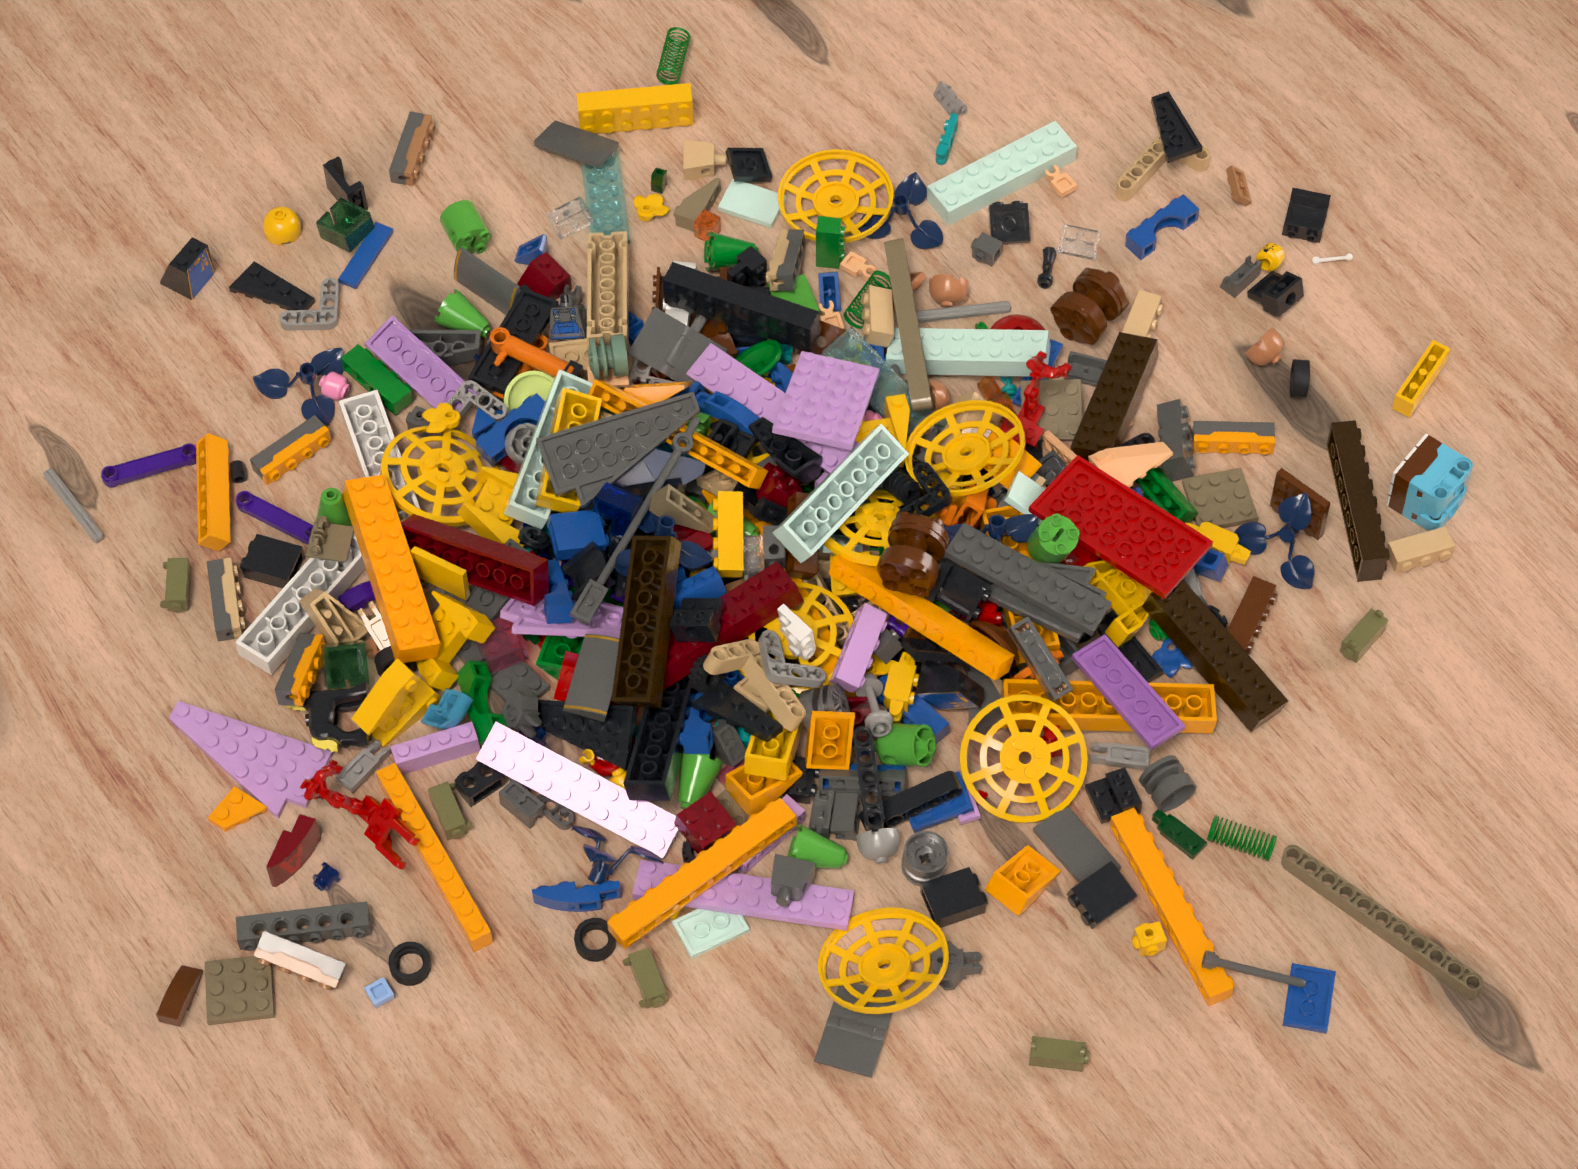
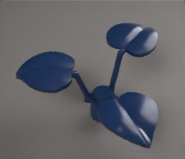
M917 172L906 177L898 185L895 197L893 198L894 207L891 208L889 217L879 229L866 238L880 239L885 237L891 231L888 222L892 220L894 213L898 215L907 214L916 228L910 236L911 242L915 247L931 249L942 245L943 233L938 224L931 220H924L918 226L911 214L909 204L919 205L927 197V188ZM872 215L866 224L858 228L859 231L862 233L870 229L883 215Z
M333 348L318 353L312 358L311 363H303L300 366V372H296V376L290 383H288L289 376L284 370L269 369L253 376L254 384L264 396L271 399H280L286 396L287 388H290L300 378L301 382L310 385L312 399H307L302 404L301 413L303 417L308 420L315 415L324 425H328L334 416V403L331 398L323 394L316 397L313 382L316 376H327L332 371L342 375L344 371L341 363L343 349Z
M1302 493L1286 498L1279 505V517L1286 523L1280 531L1265 536L1266 528L1263 524L1247 522L1239 526L1234 533L1239 537L1238 544L1251 551L1250 555L1262 553L1267 547L1266 540L1276 536H1280L1284 542H1290L1289 561L1281 565V575L1289 585L1295 588L1311 589L1315 575L1312 561L1303 555H1297L1292 558L1293 547L1296 542L1294 539L1298 536L1300 530L1305 529L1309 525L1312 516L1309 496L1307 493Z
M648 510L639 528L645 533L655 532L654 536H672L676 539V532L673 531L675 520L667 515L658 517ZM691 541L681 542L679 565L682 567L695 569L712 561L710 554L698 544ZM630 549L621 551L615 560V569L624 576H628Z
M1024 514L1005 520L1001 515H993L989 518V523L984 525L982 533L985 534L988 531L989 536L999 542L1004 533L1006 537L1011 536L1015 542H1028L1031 533L1037 528L1038 517L1033 514ZM962 524L944 527L950 538L949 544Z
M572 826L571 831L575 830L580 835L591 838L596 842V847L587 844L583 845L590 862H593L588 879L596 884L605 882L608 874L612 875L613 871L628 854H636L664 864L650 850L633 845L617 860L614 856L600 850L601 841L606 842L607 840L603 834L591 828ZM608 862H616L611 868H609L610 864Z

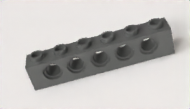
M365 901L236 917L237 942L240 950H255L262 934L256 935L258 931H267L297 944L303 942L318 943L328 939L341 940L344 937L361 938L371 934L368 903ZM347 920L352 921L350 924H343ZM324 923H330L327 927H321ZM304 925L308 926V927H307L306 929H304V930H300V929H299L301 926H304ZM281 928H286L284 932H277Z

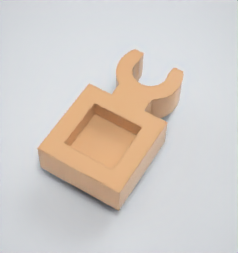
M1053 166L1054 173L1045 170V178L1050 181V186L1061 198L1077 190V184L1066 172L1061 175L1058 166Z
M852 251L840 263L841 270L854 277L860 274L865 281L871 276L867 274L868 272L873 273L876 271L875 266L867 265L865 258Z
M829 301L828 309L823 308L822 303H820L819 310L823 315L820 316V320L845 329L839 311L833 313V302Z

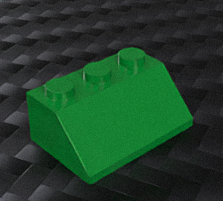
M546 635L536 661V666L558 680L565 652L579 654L584 637L578 636L572 639L566 636Z

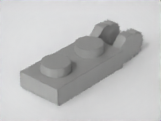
M374 740L336 776V781L353 793L388 758L391 750L385 747L374 756L381 745L380 741Z
M1094 742L1090 744V750L1093 752H1107L1106 755L1091 754L1089 756L1091 763L1141 770L1148 768L1150 755L1148 747L1111 742Z

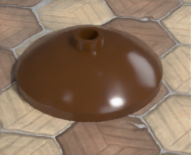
M980 620L969 623L968 626L1015 655L1011 667H1016L1019 664L1018 650L1009 636L1007 628L1004 626L998 627L991 622Z

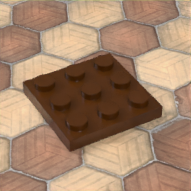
M1281 468L1276 473L1270 507L1278 513L1279 505L1283 500L1307 493L1311 503L1312 516L1309 525L1303 530L1308 536L1319 540L1324 533L1331 502Z

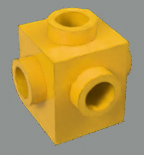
M1160 921L1151 924L1142 923L1134 929L1131 942L1134 950L1138 949L1141 957L1144 955L1153 956L1159 951L1165 950L1167 939Z

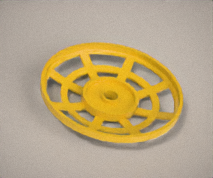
M838 149L819 151L800 159L786 171L778 188L779 210L783 219L793 230H802L792 222L793 220L802 219L809 227L816 230L817 225L811 222L808 217L818 215L842 218V222L847 227L845 228V233L851 232L853 235L844 237L845 243L863 239L879 229L890 215L894 198L892 182L881 165L866 155L855 151ZM830 159L848 160L845 170L832 169L821 171L817 162ZM856 162L870 168L880 178L870 184L864 177L853 172ZM809 165L811 166L814 175L805 180L800 188L789 183L800 170ZM843 176L841 181L827 182L825 177ZM850 179L856 180L864 188L856 191L854 187L849 185ZM818 180L820 187L817 188L814 194L805 191L812 183ZM884 184L888 195L887 208H876L874 190ZM786 190L796 195L795 205L797 213L787 214L785 211L784 194ZM869 194L870 207L859 206V198ZM802 198L813 201V209L803 211L801 205ZM838 200L841 202L838 204H833L831 201ZM856 213L866 214V216L855 225L850 219ZM872 215H883L870 229L862 233L859 231L858 228L866 224ZM804 231L805 238L816 241V235Z
M984 400L957 402L933 412L917 425L906 443V451L909 454L904 459L910 477L917 481L913 473L912 456L916 444L927 449L925 462L929 463L935 472L947 469L952 473L947 480L940 477L948 489L977 484V486L968 489L949 490L951 496L971 495L996 485L1014 470L1024 453L1025 433L1021 421L1016 414L1001 404ZM966 411H985L982 421H967L957 424L953 416L954 414ZM993 413L1007 418L1015 427L1004 434L999 427L990 423ZM946 418L949 428L939 433L932 442L921 438L931 426ZM967 428H978L976 433L962 434L960 431ZM986 430H989L999 438L989 443L984 434ZM953 434L954 438L945 447L938 445L944 438ZM1019 434V450L1015 458H1007L1009 452L1008 440ZM1002 444L1001 458L991 457V450ZM933 452L942 454L943 462L932 465ZM970 452L969 455L962 456L964 453ZM987 464L996 465L987 474L981 476L979 471ZM1002 465H1009L1002 473H1000L993 479L987 482L984 481L992 475H994L1002 467ZM972 474L974 479L971 481L956 482L960 475Z
M428 426L415 427L396 436L386 447L380 464V475L385 474L394 503L410 516L416 514L448 526L466 525L467 523L461 516H441L440 514L442 505L462 504L464 501L471 505L475 503L473 498L480 492L483 483L475 479L476 472L467 470L465 462L473 459L479 471L483 466L478 458L481 454L477 450H471L465 444L452 439L451 435L457 436L475 447L476 440L461 431L449 428L440 432L443 433V436H429L419 439L414 435L426 432ZM404 437L412 442L405 449L402 458L389 457L394 445ZM442 441V448L431 449L425 443ZM450 444L462 448L467 453L458 455L450 450ZM416 447L424 452L421 459L408 458ZM497 464L492 467L499 470ZM388 465H400L401 474L406 485L398 491L393 486L389 477ZM407 466L418 467L419 477L412 480ZM438 468H444L447 472L439 471ZM466 477L477 481L476 486L470 492L463 485ZM424 483L431 489L436 490L435 496L423 491L418 486ZM455 490L461 495V497L443 498L444 492ZM413 491L421 498L434 503L432 514L413 506L403 497Z
M875 489L866 498L869 499L870 503L860 505L855 510V516L848 517L839 527L840 531L850 538L845 547L829 537L823 543L826 548L851 562L877 566L880 556L853 551L858 542L870 546L884 547V550L890 547L888 532L892 521L900 510L899 507L904 504L887 490ZM878 498L893 500L894 502L883 503L879 502ZM923 505L920 508L922 510H926L928 507H926V505ZM935 514L930 516V518H937ZM855 523L858 531L853 533L845 524ZM867 535L871 537L882 538V540L865 538L864 536Z
M795 582L798 588L810 589L812 591L808 597L802 596L804 603L799 611L792 610V612L813 630L815 646L824 650V652L816 660L809 663L808 659L803 660L799 656L795 657L789 651V643L786 636L780 630L781 625L778 618L763 627L778 634L784 659H799L801 665L818 667L827 660L830 654L839 658L842 650L835 647L837 639L836 624L848 622L850 630L853 616L842 600L832 592L813 584ZM820 593L833 599L841 607L844 614L832 616L825 606L816 601ZM814 606L826 618L814 621L808 615V612ZM830 626L829 643L818 639V628ZM755 632L749 635V639L755 640ZM739 669L740 673L744 677H746L747 675L744 673V671L742 669ZM833 671L826 676V679L822 686H829L830 684H832L829 681L831 679ZM804 686L790 687L799 695L802 691L813 689V687Z
M1027 694L1000 698L979 711L964 732L959 753L963 782L973 799L984 810L997 818L1017 823L1044 820L1055 812L1067 807L1076 797L1083 784L1088 761L1083 734L1071 715L1061 706L1048 699ZM1013 701H1033L1043 705L1039 715L1030 713L1012 715L1007 703ZM999 706L1004 718L994 724L986 736L975 732L974 729L980 720L991 710ZM1051 708L1068 721L1075 732L1074 735L1064 738L1060 730L1047 720ZM1026 719L1036 722L1030 733L1020 732L1015 721ZM1007 724L1012 736L1006 739L1004 743L992 739L998 729ZM1044 725L1055 734L1058 741L1047 745L1039 737ZM970 739L982 743L980 749L981 770L972 774L968 772L966 757ZM1077 742L1080 744L1082 759L1078 778L1067 773L1069 768L1068 746ZM988 746L999 751V763L990 767L987 766L986 758ZM1062 748L1063 763L1062 769H1059L1050 764V753ZM1021 752H1027L1030 755V762L1028 764H1022L1019 761ZM1002 771L1010 779L1006 791L996 784L991 775ZM1046 772L1057 777L1054 784L1043 792L1039 779ZM985 778L989 786L998 795L1002 796L997 809L981 797L975 789L973 782ZM1063 781L1074 785L1072 792L1063 802L1051 810L1048 809L1045 798L1054 793ZM1018 784H1031L1034 796L1014 795ZM1010 801L1018 803H1033L1037 801L1041 814L1018 816L1005 812Z
M887 907L873 909L851 917L847 931L835 929L829 935L820 950L818 974L825 992L842 1007L864 1014L892 1013L918 1003L938 986L948 967L949 949L945 935L940 927L924 914L905 908ZM888 918L905 920L901 931L883 930L875 932L871 921ZM914 922L930 930L937 940L926 947L919 938L910 934ZM863 925L866 936L854 942L847 951L836 946L837 942L847 932ZM880 938H898L895 944H880L878 941ZM906 940L913 943L919 951L909 955L903 948ZM870 943L871 948L862 956L854 954L860 947ZM941 947L943 963L939 974H928L931 965L929 954ZM830 953L842 958L839 966L840 978H826V964ZM924 958L922 973L912 972L911 963ZM849 961L858 965L859 974L846 976ZM884 964L890 965L888 968L885 969L880 968ZM906 979L916 981L904 992H901L898 987ZM863 981L868 986V989L864 994H861L850 984ZM923 982H932L915 997L904 1000V997L914 992ZM844 986L851 995L859 1000L855 1004L846 1002L836 996L830 987ZM890 989L892 994L890 997H873L877 990ZM868 1002H896L895 1005L885 1007H864Z

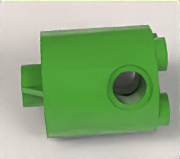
M461 200L449 205L440 215V223L455 250L458 252V249L463 247L471 254L474 252L477 254L484 252L491 234L473 202Z
M1053 514L1047 517L1031 533L1028 539L1027 549L1031 558L1037 562L1059 564L1076 547L1079 530L1070 519L1060 514Z
M892 723L891 731L883 737H877V740L874 741V750L878 753L884 765L926 767L931 763L936 749L934 732L931 727L925 724Z

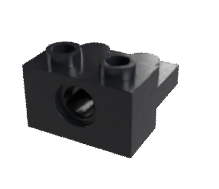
M750 246L736 256L737 265L727 271V280L743 286L765 287L767 284V260Z
M1271 271L1247 291V296L1263 304V311L1280 317L1304 297L1302 278L1288 271L1283 275Z
M722 418L708 436L709 439L744 458L748 457L758 442L755 436L741 431L738 425Z
M683 598L680 608L674 610L669 625L677 642H716L722 626L719 621L724 606L722 598Z
M1125 767L1106 773L1103 779L1085 784L1084 789L1101 824L1109 822L1112 816L1131 808H1135L1136 812L1140 814L1142 801Z

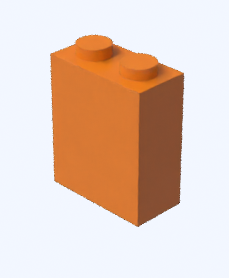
M977 484L966 486L964 489L975 487ZM989 489L971 495L959 496L954 502L958 509L951 526L965 523L973 527L984 512Z

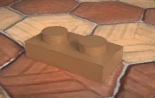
M1231 165L1226 169L1227 180L1232 191L1231 196L1234 201L1247 206L1252 201L1245 174L1240 169Z

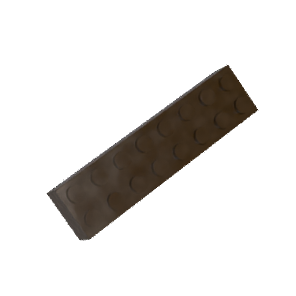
M1119 332L1072 441L1071 451L1089 462L1088 456L1107 448L1121 446L1158 358V339Z
M1356 420L1331 423L1327 449L1357 582L1382 580L1383 573L1387 570L1386 562L1390 558L1389 549L1385 548V532L1381 531L1380 528L1381 515L1376 511L1377 498L1372 493L1373 480L1369 479L1368 476L1369 463L1365 462L1364 459L1366 454L1365 446L1361 445L1360 442L1362 438L1361 429L1357 428Z
M633 536L611 699L612 702L618 705L639 708H661L671 631L669 625L673 615L682 544L672 536Z
M1183 579L1165 600L1154 592L1148 596L1142 607L1208 684H1214V691L1250 732L1281 712L1288 703V699Z

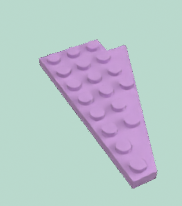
M511 598L500 611V618L515 622L512 625L513 634L557 635L572 639L578 636L584 637L585 634H598L620 638L623 607L601 602L588 626L572 618V623L547 624L543 613L544 599L535 606Z
M177 701L169 717L170 722L252 797L267 806L268 811L278 819L287 802L304 808L308 807L310 801L304 798L306 789H301L300 786L305 779H312L319 769L327 766L333 756L329 750L319 749L314 745Z

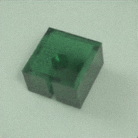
M340 198L330 208V212L327 211L316 222L322 239L349 253L375 228L369 211L343 198Z
M363 640L320 645L324 684L327 689L346 687L344 680L348 681L350 687L365 681L369 685L366 645Z

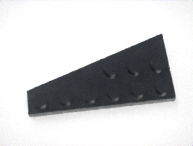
M538 700V712L540 713L538 717L542 723L537 728L545 730L583 750L590 749L594 755L627 770L632 752L637 707L609 705L605 721L601 722L563 711L565 701Z

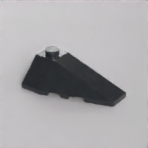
M764 417L749 425V430L779 468L805 484L820 476L821 455L793 437L772 433L774 424Z

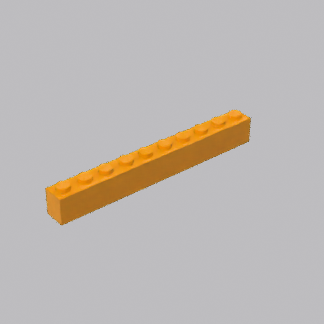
M596 379L588 395L602 398L601 406L615 414L648 405L608 382ZM684 425L670 438H668L666 442L672 445L674 436L678 433L685 432L688 426ZM697 431L693 433V447L688 453L689 455L749 488L760 489L768 470ZM679 443V446L685 447V444Z
M841 555L833 557L829 575L991 679L997 680L1009 672L1015 655L924 597L886 589L882 585L883 580L877 572V567L854 563Z
M396 763L376 771L378 784L386 798L390 799L396 808L402 810L398 819L406 821L405 825L416 835L415 838L420 839L418 845L414 846L473 953L492 944V934Z
M781 798L769 802L764 810L758 814L754 813L743 825L734 827L729 835L716 840L711 848L701 851L690 863H684L676 873L666 876L661 884L655 888L648 889L640 899L631 901L622 912L613 914L607 922L608 931L625 950L797 826L796 815Z
M1131 808L1112 816L1109 827L1207 1006L1209 1007L1232 997L1235 984L1230 975L1227 976L1224 968L1216 967V969L1212 968L1210 970L1201 967L1204 952L1206 950L1214 952L1213 943L1204 935L1202 923L1194 917L1192 905L1186 902L1184 891L1179 884H1176L1172 869L1166 866L1162 851L1156 848L1152 833L1150 831L1147 832L1142 815L1138 814L1135 808Z

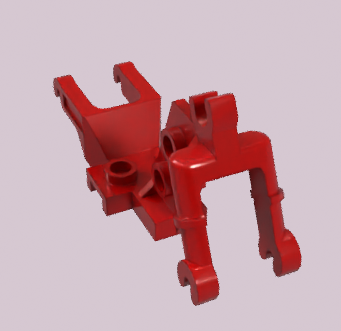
M1039 351L1036 356L1026 362V367L1032 371L1029 376L1033 377V379L1024 390L1025 401L1017 416L1025 433L1024 449L1026 451L1027 444L1036 448L1038 440L1045 432L1043 428L1037 426L1046 409L1039 404L1041 379H1053L1061 376L1067 378L1068 371L1072 369V366L1067 363L1056 368L1043 363V359H1046L1047 354ZM1005 418L1000 429L1007 433L1015 426ZM1016 434L1012 439L1020 445L1019 434Z
M330 760L327 766L319 769L312 779H305L302 782L300 788L306 789L304 798L307 801L318 798L325 799L332 807L347 809L350 813L361 817L368 824L364 835L376 845L375 849L396 868L401 870L405 868L406 863L402 862V858L391 848L393 844L390 837L392 828L413 846H417L420 839L415 838L416 835L405 825L406 821L398 820L402 810L396 808L390 799L384 798L380 804L372 796L366 795L363 801L358 798H351L338 791L328 789L327 777L340 774L343 769L334 760Z

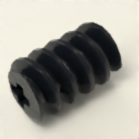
M895 468L883 481V488L905 506L921 498L919 483L902 469Z

